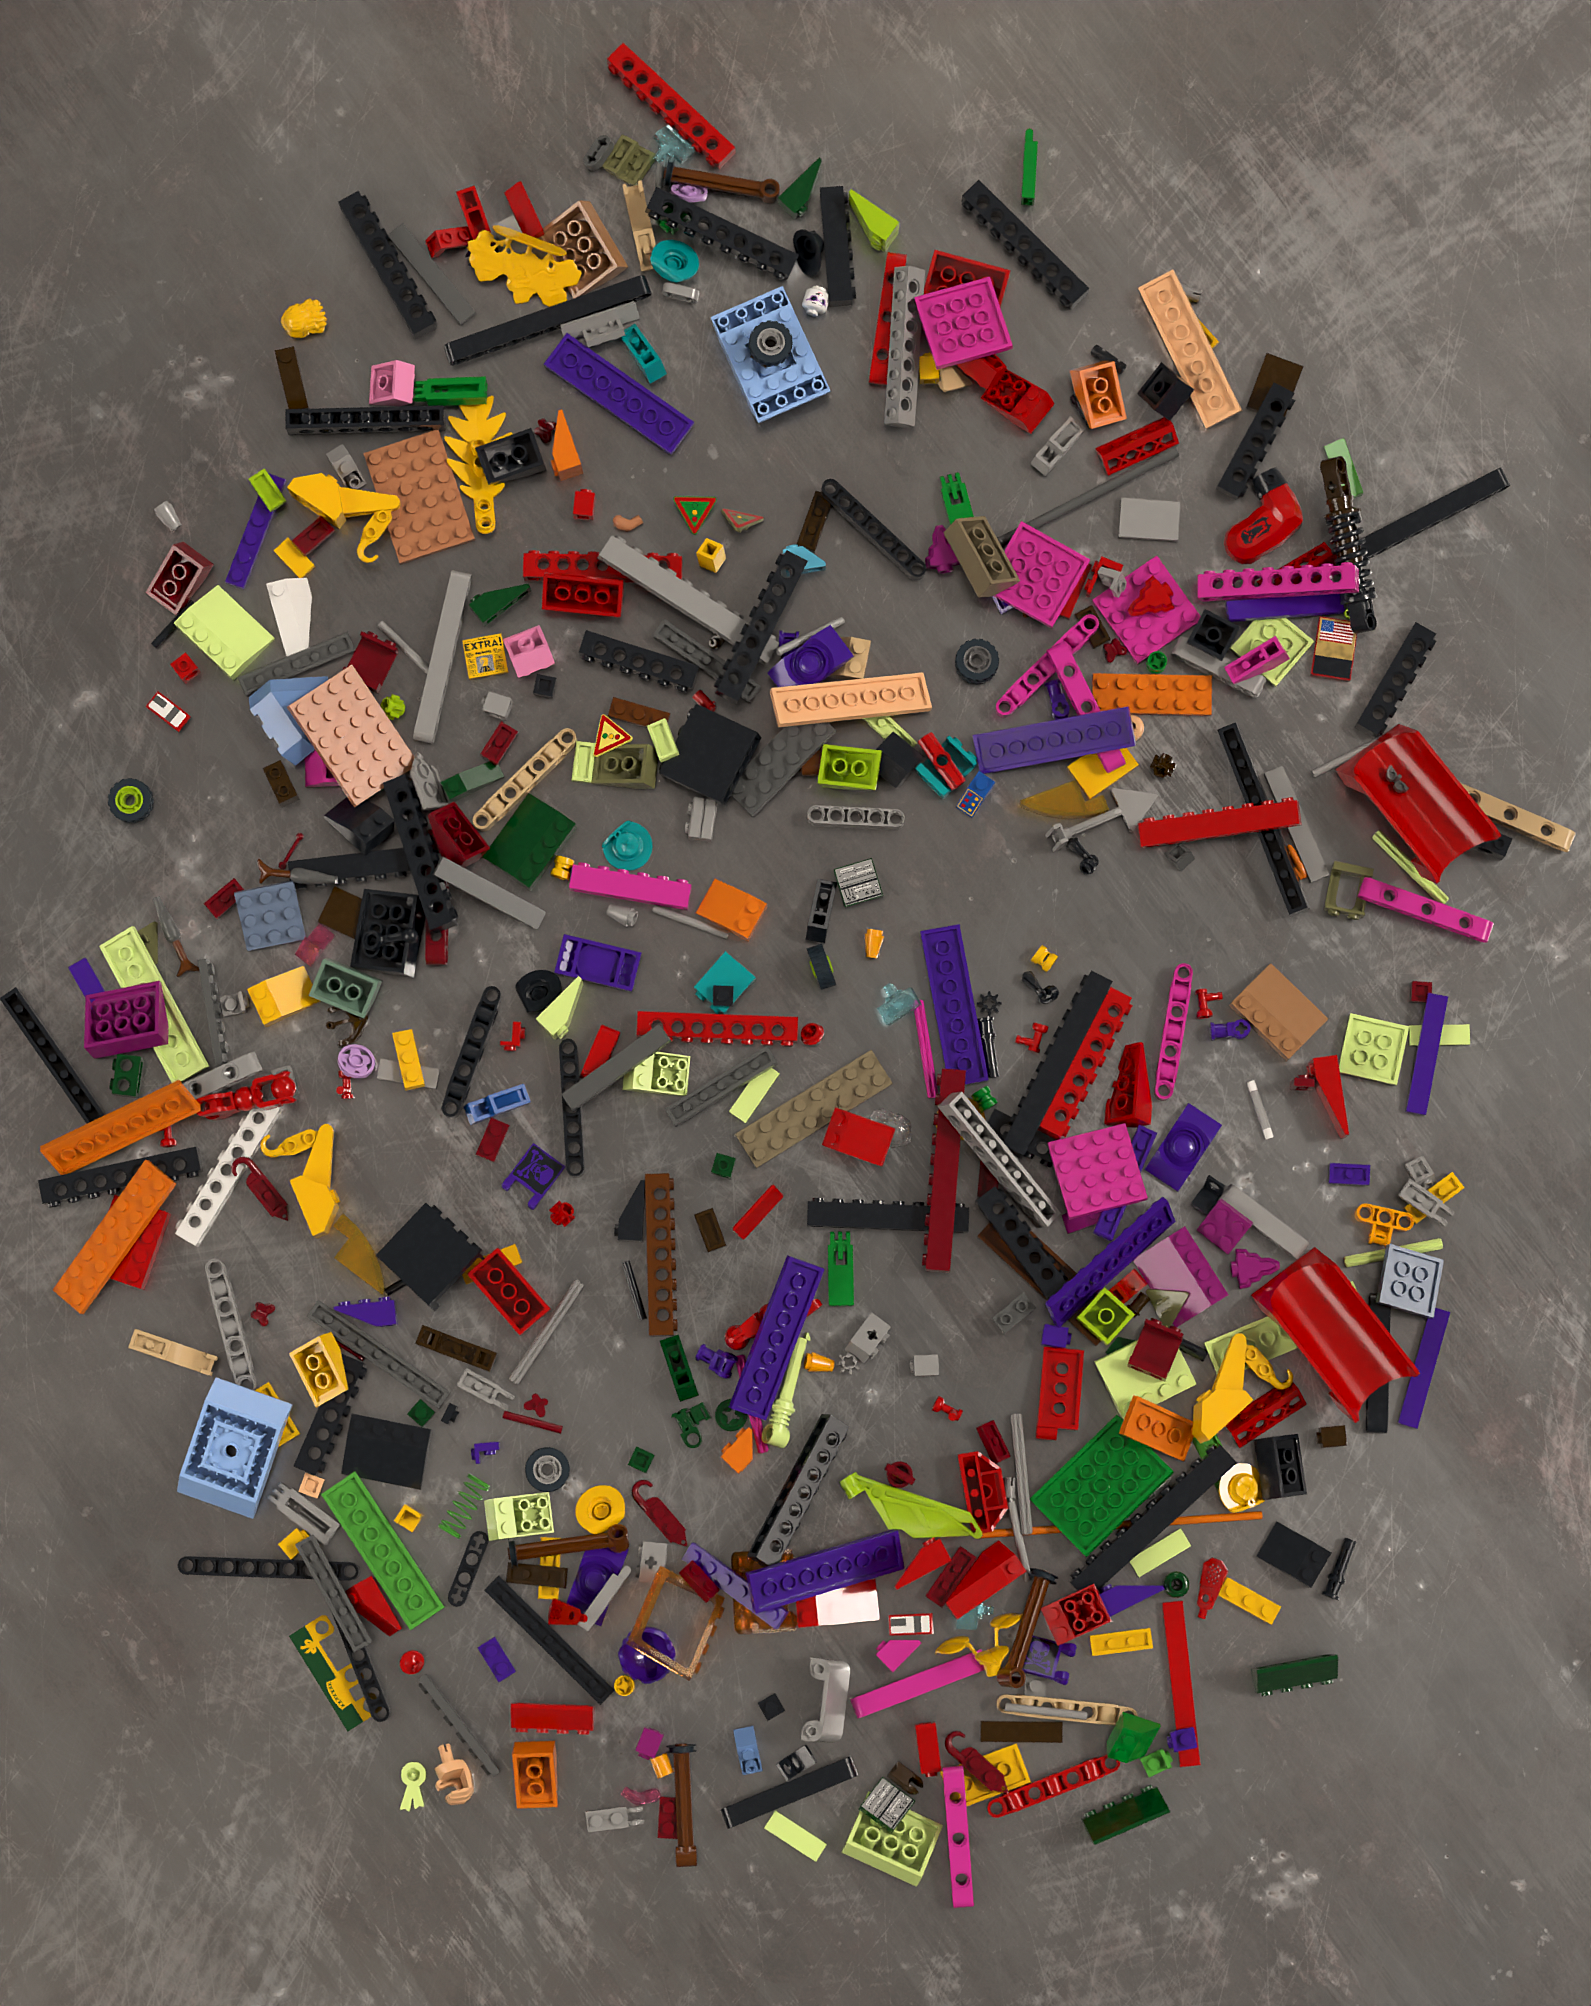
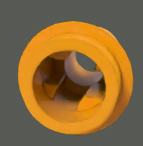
M867 929V933H864L865 957L877 958L884 938L882 936L883 931Z
M814 1352L811 1354L806 1353L804 1369H808V1372H832L835 1361Z

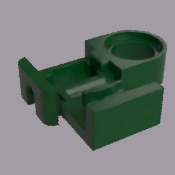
M704 1402L690 1409L683 1408L671 1415V1418L675 1417L683 1432L680 1435L685 1445L689 1448H697L703 1442V1436L698 1426L694 1427V1425H699V1421L703 1419L707 1421L712 1418ZM691 1433H695L699 1437L696 1445H691L688 1442V1436Z

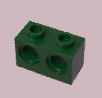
M117 1054V1058H114L112 1063V1070L115 1071L114 1078H111L109 1085L113 1095L139 1098L144 1058ZM126 1061L132 1062V1068L129 1071L123 1070V1064ZM123 1081L129 1082V1088L126 1091L120 1090V1084Z

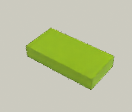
M265 468L248 479L270 513L287 502Z

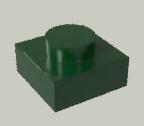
M420 1399L407 1415L423 1428L436 1412Z
M636 1446L628 1465L647 1473L655 1455Z

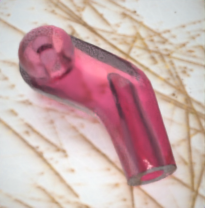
M625 1786L620 1794L634 1805L654 1803L660 1799V1792L655 1788L636 1792Z

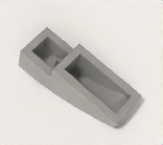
M1070 416L1048 440L1046 445L1035 455L1031 465L1046 476L1086 428Z

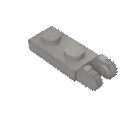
M1412 1179L1406 1182L1397 1195L1444 1227L1448 1222L1436 1214L1437 1210L1440 1208L1449 1216H1453L1455 1213L1443 1204L1442 1200Z
M465 1368L456 1385L489 1404H494L506 1411L509 1407L503 1402L495 1400L498 1393L512 1400L515 1397L501 1389V1386L468 1368Z
M625 1806L587 1811L585 1813L588 1833L645 1824L644 1819L638 1818L628 1821L627 1813L643 1811V1806L629 1808Z

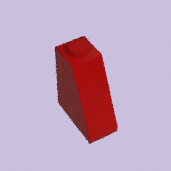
M936 1722L914 1724L920 1772L925 1774V1777L938 1776L937 1772H941Z

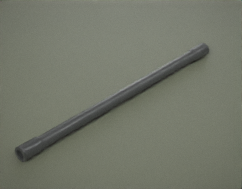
M1172 446L1160 452L1157 456L1026 524L1037 529L1143 473L1177 458L1179 453L1176 447ZM1016 529L997 537L1002 548L1010 542Z

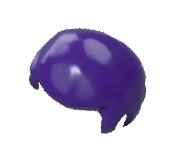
M641 1626L629 1632L627 1638L623 1639L618 1651V1657L624 1674L629 1675L632 1680H639L643 1684H651L663 1679L670 1673L676 1659V1652L672 1641L665 1632L656 1627Z

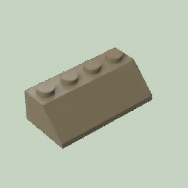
M985 516L955 519L946 529L944 535L979 598L994 596L1019 583L1020 579Z

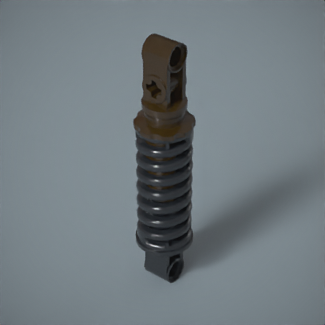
M1342 456L1325 459L1320 463V470L1327 497L1326 505L1329 506V513L1325 514L1324 518L1327 526L1332 525L1328 528L1327 532L1330 535H1334L1329 542L1331 545H1336L1331 553L1338 556L1333 563L1335 566H1341V563L1350 562L1359 569V593L1340 594V605H1347L1350 627L1355 634L1373 631L1377 627V621L1374 615L1372 600L1377 598L1378 595L1376 594L1375 587L1366 590V587L1372 586L1374 581L1372 579L1364 580V577L1372 574V570L1362 569L1363 566L1370 563V560L1363 558V555L1368 553V549L1361 548L1366 539L1363 537L1359 538V534L1364 532V528L1357 527V524L1362 521L1361 508L1354 507L1352 502L1354 497L1351 495L1345 459Z

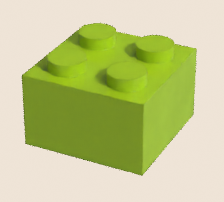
M1104 1287L1076 1319L1107 1346L1135 1314Z

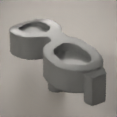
M1392 765L1389 766L1385 774L1386 780L1394 783V791L1398 793L1407 792L1409 788L1400 781L1402 776L1400 774L1397 775Z

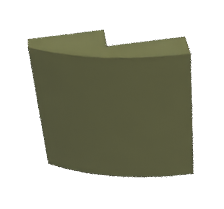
M622 134L614 145L613 151L602 165V168L624 183L635 186L638 185V181L644 178L657 159L655 153L640 146L637 141Z

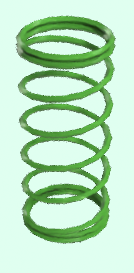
M468 1474L467 1477L473 1480L474 1482L478 1483L479 1485L485 1487L486 1489L464 1481V1485L467 1486L480 1498L474 1497L462 1491H458V1494L462 1496L466 1501H468L471 1505H473L475 1508L454 1500L452 1501V1503L456 1507H458L470 1518L455 1513L453 1511L447 1510V1513L456 1521H458L463 1527L448 1522L446 1520H441L443 1524L439 1523L438 1525L439 1528H441L442 1530L446 1531L447 1533L451 1534L452 1536L460 1539L461 1535L458 1534L446 1523L461 1529H466V1526L452 1514L471 1520L472 1517L457 1504L472 1510H477V1507L462 1494L477 1500H483L482 1496L467 1484L484 1491H488L490 1485H488L487 1483L483 1482L482 1480L476 1478L471 1474Z

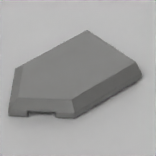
M416 752L410 776L422 810H437L448 805L449 803L437 769L432 765H428L423 760L424 757L419 752Z

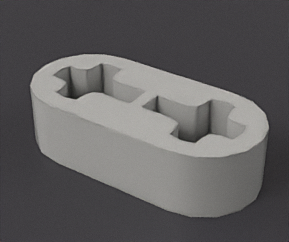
M664 283L662 294L667 297L691 303H697L700 292L696 289L673 283Z

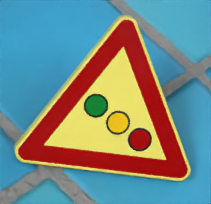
M603 714L600 718L593 755L599 757L632 741L633 738Z

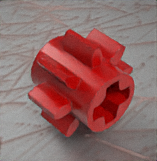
M558 1201L549 1209L551 1212L550 1218L556 1225L563 1224L566 1227L575 1219L573 1216L574 1209L567 1202L561 1203V1201Z

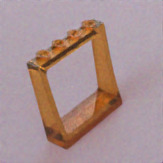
M660 1566L626 1644L690 1681L693 1673L698 1674L702 1663L699 1662L701 1654L705 1656L710 1644L706 1642L709 1636L713 1637L717 1629L714 1623L716 1618L720 1619L725 1608L722 1607L725 1597L716 1594L709 1600L714 1604L713 1610L688 1668H685L642 1640V1634L665 1581L698 1595L681 1576Z

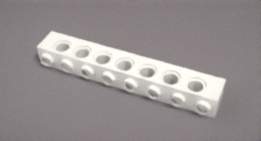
M256 1106L249 1112L248 1116H243L239 1122L240 1129L237 1133L234 1132L228 1141L230 1145L227 1150H222L217 1159L219 1163L216 1168L212 1167L207 1175L208 1181L205 1185L202 1184L196 1193L198 1197L195 1202L191 1201L186 1209L187 1215L184 1220L180 1219L175 1227L177 1230L176 1235L199 1247L246 1171L247 1166L244 1163L239 1164L236 1167L237 1176H234L233 1173L224 1176L222 1173L223 1168L227 1165L232 1166L236 1159L233 1157V1152L237 1148L243 1150L241 1157L254 1158L260 1148L261 1140L268 1135L281 1114L282 1109L280 1107L264 1110ZM257 1114L264 1115V1121L261 1124H255L254 1117ZM247 1131H252L254 1135L250 1141L244 1140V1134ZM217 1182L221 1183V1191L218 1193H213V1184ZM204 1200H210L211 1207L208 1210L201 1208ZM194 1217H199L200 1225L193 1228L191 1220Z

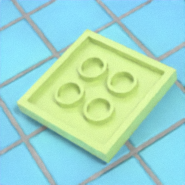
M1287 618L1254 620L1230 650L1240 658L1276 636L1290 659L1278 667L1260 674L1276 687L1314 641Z
M1350 1013L1339 1061L1340 1073L1396 1086L1409 1026Z

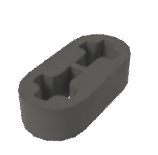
M607 135L599 136L584 156V164L590 171L599 170L613 151L614 143Z

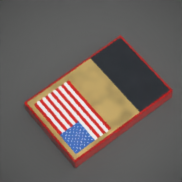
M1319 617L1311 676L1343 681L1351 680L1357 634L1351 630L1350 621Z

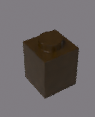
M1345 1425L1319 1428V1432H1316L1317 1444H1320L1321 1448L1347 1446Z

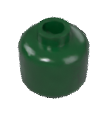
M1174 1571L1164 1577L1162 1586L1168 1596L1179 1598L1187 1594L1190 1583L1185 1574Z

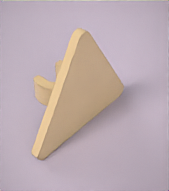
M953 365L940 369L941 381L938 382V385L943 392L972 385V381L956 366Z

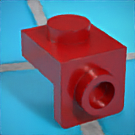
M513 1022L512 1041H500V1046L504 1047L505 1051H516V1048H521V1039H525L526 1028L522 1027L521 1022Z

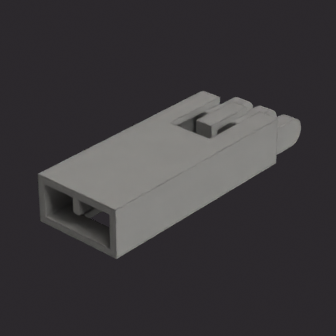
M279 1481L277 1485L283 1491L280 1492L274 1488L272 1492L278 1496L277 1499L270 1494L267 1498L278 1506L277 1509L309 1534H314L315 1538L321 1543L327 1545L341 1524L294 1488L289 1489ZM293 1499L304 1507L299 1514L288 1507V1505H291L294 1509L298 1507V1504Z
M625 1566L618 1576L614 1573L585 1612L588 1617L585 1623L579 1622L578 1625L588 1632L591 1630L630 1575L632 1570L629 1566Z

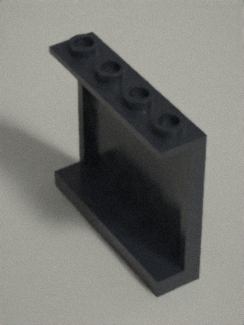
M695 704L694 708H691L688 712L685 725H682L678 731V738L675 744L679 755L662 762L659 767V774L664 779L668 778L725 807L762 737L758 732Z
M425 1203L376 1256L431 1309L436 1311L440 1307L437 1301L478 1257L482 1260L485 1258L480 1254L482 1249L476 1243L470 1244L467 1242L469 1237L461 1229L457 1232L454 1229L456 1225L448 1217L444 1220L440 1216L443 1213L435 1205L430 1207Z

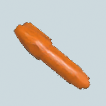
M1288 844L1287 848L1295 865L1296 873L1300 880L1307 878L1306 869L1292 845Z

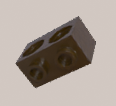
M281 760L262 768L282 808L300 800Z

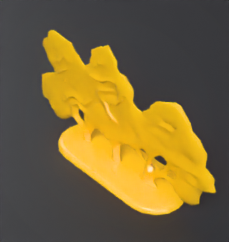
M493 226V230L496 233L506 237L503 240L496 241L489 231L483 230L479 232L476 240L467 242V249L471 252L469 261L475 269L478 280L492 281L498 276L505 274L508 277L506 285L509 291L513 292L515 304L528 302L535 293L538 294L542 303L548 307L567 301V294L564 291V287L577 285L582 273L580 270H577L574 260L555 261L553 255L565 256L567 254L564 249L504 226ZM512 240L528 245L526 252L523 254L514 252L510 245ZM495 242V245L490 246V243ZM504 244L506 245L503 251L495 252V248L499 245L502 247ZM507 248L510 249V254L506 252ZM532 248L542 250L548 254L543 259H539L532 253ZM549 262L553 263L552 268L548 267Z

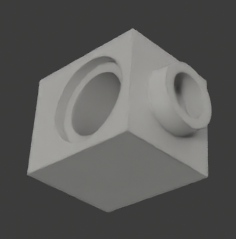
M489 691L488 695L483 697L481 707L484 714L507 721L513 702L509 697Z
M914 1355V1360H910V1372H914V1377L939 1376L938 1355Z

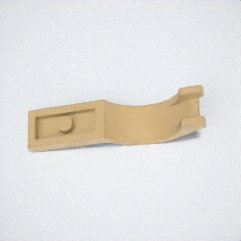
M642 180L638 181V185L627 187L626 184H622L641 272L654 270L650 259L656 244L648 213H645L647 205Z
M138 1329L134 1330L128 1347L209 1376L213 1374L211 1370L214 1361L218 1360L217 1356Z

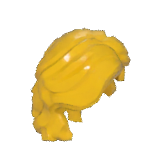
M309 298L301 304L296 303L288 307L281 317V324L290 337L305 338L309 333H323L324 327L327 325V318L324 316L325 311H321L323 306H320V301Z

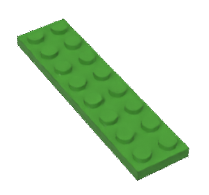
M353 1472L321 1494L410 1630L445 1608L356 1472Z

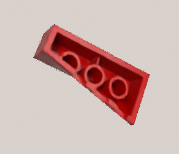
M996 354L956 364L966 375L972 377L978 382L979 386L986 390L998 384L1007 368Z

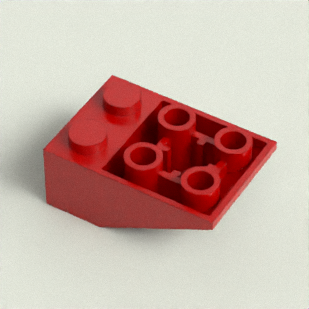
M1008 369L1004 371L998 384L986 390L981 397L989 406L1030 434L1055 404L1047 391Z
M1095 1584L1040 1608L1058 1646L1112 1621Z

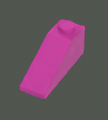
M1274 636L1224 668L1233 684L1270 671L1289 660L1290 657L1278 638Z

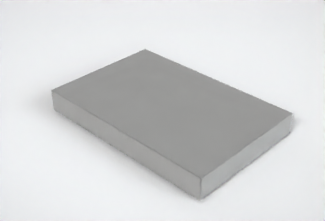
M1121 498L1118 538L1178 542L1181 502Z

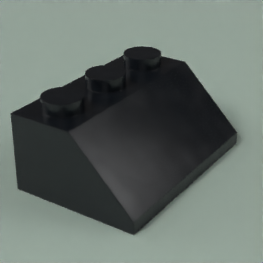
M1298 1434L1254 1439L1263 1500L1306 1495L1307 1489Z

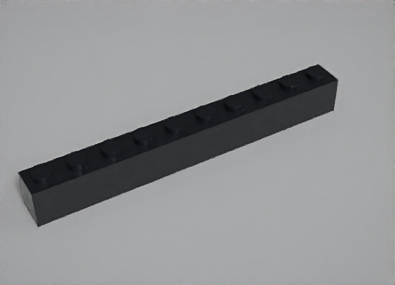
M1235 722L1218 729L1217 731L1245 803H1254V806L1262 805L1261 802L1268 801L1239 724ZM1280 829L1257 832L1289 915L1294 916L1309 910L1310 906Z
M1092 970L1089 976L1084 975L1080 983L1083 986L1080 993L1076 992L1071 1000L1074 1005L1071 1010H1066L1062 1018L1065 1021L1063 1027L1058 1026L1053 1036L1056 1038L1054 1044L1049 1043L1044 1053L1047 1055L1045 1062L1040 1061L1035 1071L1039 1074L1036 1079L1031 1078L1026 1088L1030 1091L1027 1097L1022 1096L1018 1107L1021 1108L1018 1115L1013 1114L1008 1123L1012 1125L1009 1132L1004 1131L1001 1140L1012 1154L1020 1159L1025 1155L1113 982Z
M1212 1444L1205 1451L1207 1454L1202 1459L1198 1457L1191 1463L1190 1466L1192 1468L1187 1473L1184 1471L1175 1478L1177 1482L1171 1487L1168 1485L1160 1492L1162 1496L1157 1500L1152 1499L1145 1506L1146 1510L1142 1514L1138 1512L1130 1520L1132 1523L1127 1528L1124 1526L1115 1533L1117 1537L1111 1542L1109 1540L1100 1547L1102 1551L1096 1556L1092 1554L1085 1561L1086 1565L1082 1569L1077 1568L1071 1573L1069 1582L1077 1591L1092 1584H1095L1098 1591L1237 1464L1221 1444Z

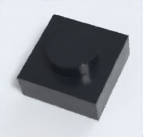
M537 674L533 694L553 698L557 678Z
M713 985V1006L733 1007L734 986Z
M449 1403L441 1421L448 1425L451 1422L455 1423L460 1413L457 1411L458 1406Z
M776 1693L758 1702L767 1721L785 1711Z

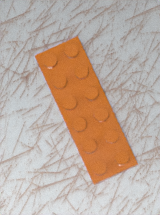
M1092 674V695L1100 711L1129 706L1131 715H1212V676Z

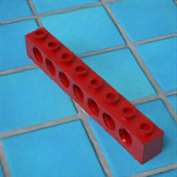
M622 43L607 58V68L615 76L618 74L622 78V83L630 89L632 87L636 91V96L644 102L646 100L650 104V109L657 115L661 114L664 117V122L669 127L676 128L678 135L684 141L688 140L691 142L692 148L698 154L702 153L706 156V161L712 167L716 166L720 170L736 154V147L627 45ZM626 65L633 67L631 71L623 70ZM640 78L647 80L645 84L637 83ZM654 91L661 93L659 97L651 96ZM669 104L675 106L673 110L665 109V107ZM683 117L689 119L685 124L679 122ZM697 130L703 132V134L699 137L693 135V133ZM713 143L717 145V148L710 150L707 146Z
M530 550L523 555L524 581H543L544 572L619 579L623 580L624 583H636L611 566H608L606 570H599L598 565L603 563V561L597 558L599 552L590 551L588 554H580L578 551H569L568 554H560L559 551H548L547 554L540 553L537 550ZM647 553V555H643L648 559L649 557L656 559L660 564H666L669 569L676 573V577L682 580L683 559L679 554L667 553V556H659L658 553ZM543 561L549 563L546 569H540L538 566ZM561 562L569 564L565 570L559 569L558 565ZM581 562H586L589 566L586 570H580L578 565Z
M1110 987L1038 1131L1056 1140H1060L1062 1136L1066 1138L1071 1128L1068 1123L1070 1119L1075 1120L1080 1110L1076 1107L1079 1101L1084 1102L1088 1091L1085 1090L1088 1084L1093 1085L1098 1075L1094 1072L1097 1066L1102 1067L1106 1059L1103 1054L1106 1049H1111L1115 1041L1112 1038L1113 1034L1120 1032L1124 1024L1121 1019L1124 1014L1128 1016L1133 1006L1129 1004L1132 997ZM1115 1009L1118 1012V1016L1112 1017L1108 1010ZM1099 1027H1107L1109 1029V1033H1101ZM1091 1044H1098L1101 1050L1093 1051ZM1089 1061L1092 1068H1084L1082 1062ZM1074 1078H1079V1079H1081L1082 1082H1083V1085H1082V1086H1076V1085L1073 1083V1079H1074ZM1069 1095L1073 1097L1074 1103H1066L1064 1096ZM1062 1113L1065 1116V1120L1058 1121L1055 1118V1114Z
M638 1011L637 1037H642L652 1029V1025L655 1022H660L663 1024V1029L671 1039V1042H673V1039H681V1042L693 1043V1039L701 1040V1043L708 1044L713 1043V1040H721V1044H733V1041H741L742 1045H753V1042H761V1045L772 1046L773 1042L781 1043V1046H793V1043H797L798 1017ZM681 1023L683 1030L679 1033L672 1030L673 1024ZM697 1023L701 1024L703 1030L701 1033H694L692 1026ZM720 1024L723 1027V1031L720 1034H715L712 1032V1027ZM735 1025L743 1027V1032L740 1035L733 1034L732 1028ZM761 1026L763 1033L759 1036L752 1033L753 1027ZM779 1026L784 1032L781 1036H774L772 1029Z

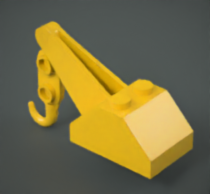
M322 473L293 478L287 487L291 497L317 515L322 516L339 530L346 522L347 517L374 514L363 529L361 541L357 547V555L361 561L366 563L374 562L378 558V555L371 558L366 557L364 550L380 538L392 521V511L400 508L401 502L396 495L340 487L337 483L338 481L329 474L325 476Z
M323 1124L318 1131L307 1129L288 1137L274 1150H269L266 1147V1141L270 1138L269 1134L263 1137L260 1143L261 1151L267 1157L292 1156L312 1148L303 1175L291 1179L290 1183L312 1236L316 1239L329 1234L339 1210L337 1203L340 1202L337 1192L334 1189H330L334 1129L329 1124Z
M1241 1333L1231 1337L1212 1389L1204 1391L1196 1398L1198 1402L1193 1406L1192 1435L1200 1444L1210 1440L1253 1401L1251 1396L1243 1390L1245 1363L1258 1378L1271 1383L1277 1389H1287L1293 1383V1373L1290 1369H1287L1288 1380L1284 1383L1280 1382L1276 1378L1272 1364L1257 1347L1247 1345L1246 1337Z

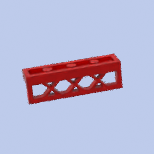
M1163 417L1095 448L1103 462L1106 474L1109 476L1179 444L1173 423ZM1171 432L1173 440L1166 443L1161 442L1163 436ZM1146 443H1155L1151 450H1143ZM1128 451H1137L1133 458H1125ZM1113 458L1119 459L1117 465L1109 468L1107 461Z
M1323 542L1284 566L1301 568L1300 564L1303 562H1309L1306 565H1313V567H1321V564H1333L1335 566L1333 561L1337 557L1331 553L1332 549ZM1323 550L1326 551L1325 554L1317 556V554L1322 552ZM1315 576L1313 579V583L1319 581L1322 578V576ZM1281 577L1274 580V586L1281 584ZM1296 577L1293 581V584H1299L1302 580V577ZM1262 579L1257 581L1258 586L1262 584Z
M1294 1382L1287 1389L1273 1388L1247 1405L1225 1425V1428L1232 1435L1236 1445L1241 1448L1307 1405ZM1298 1397L1299 1401L1297 1403L1289 1405L1291 1400ZM1281 1409L1280 1414L1272 1416L1274 1411ZM1265 1420L1262 1426L1255 1427L1257 1422ZM1243 1431H1248L1246 1436L1239 1440L1237 1435Z

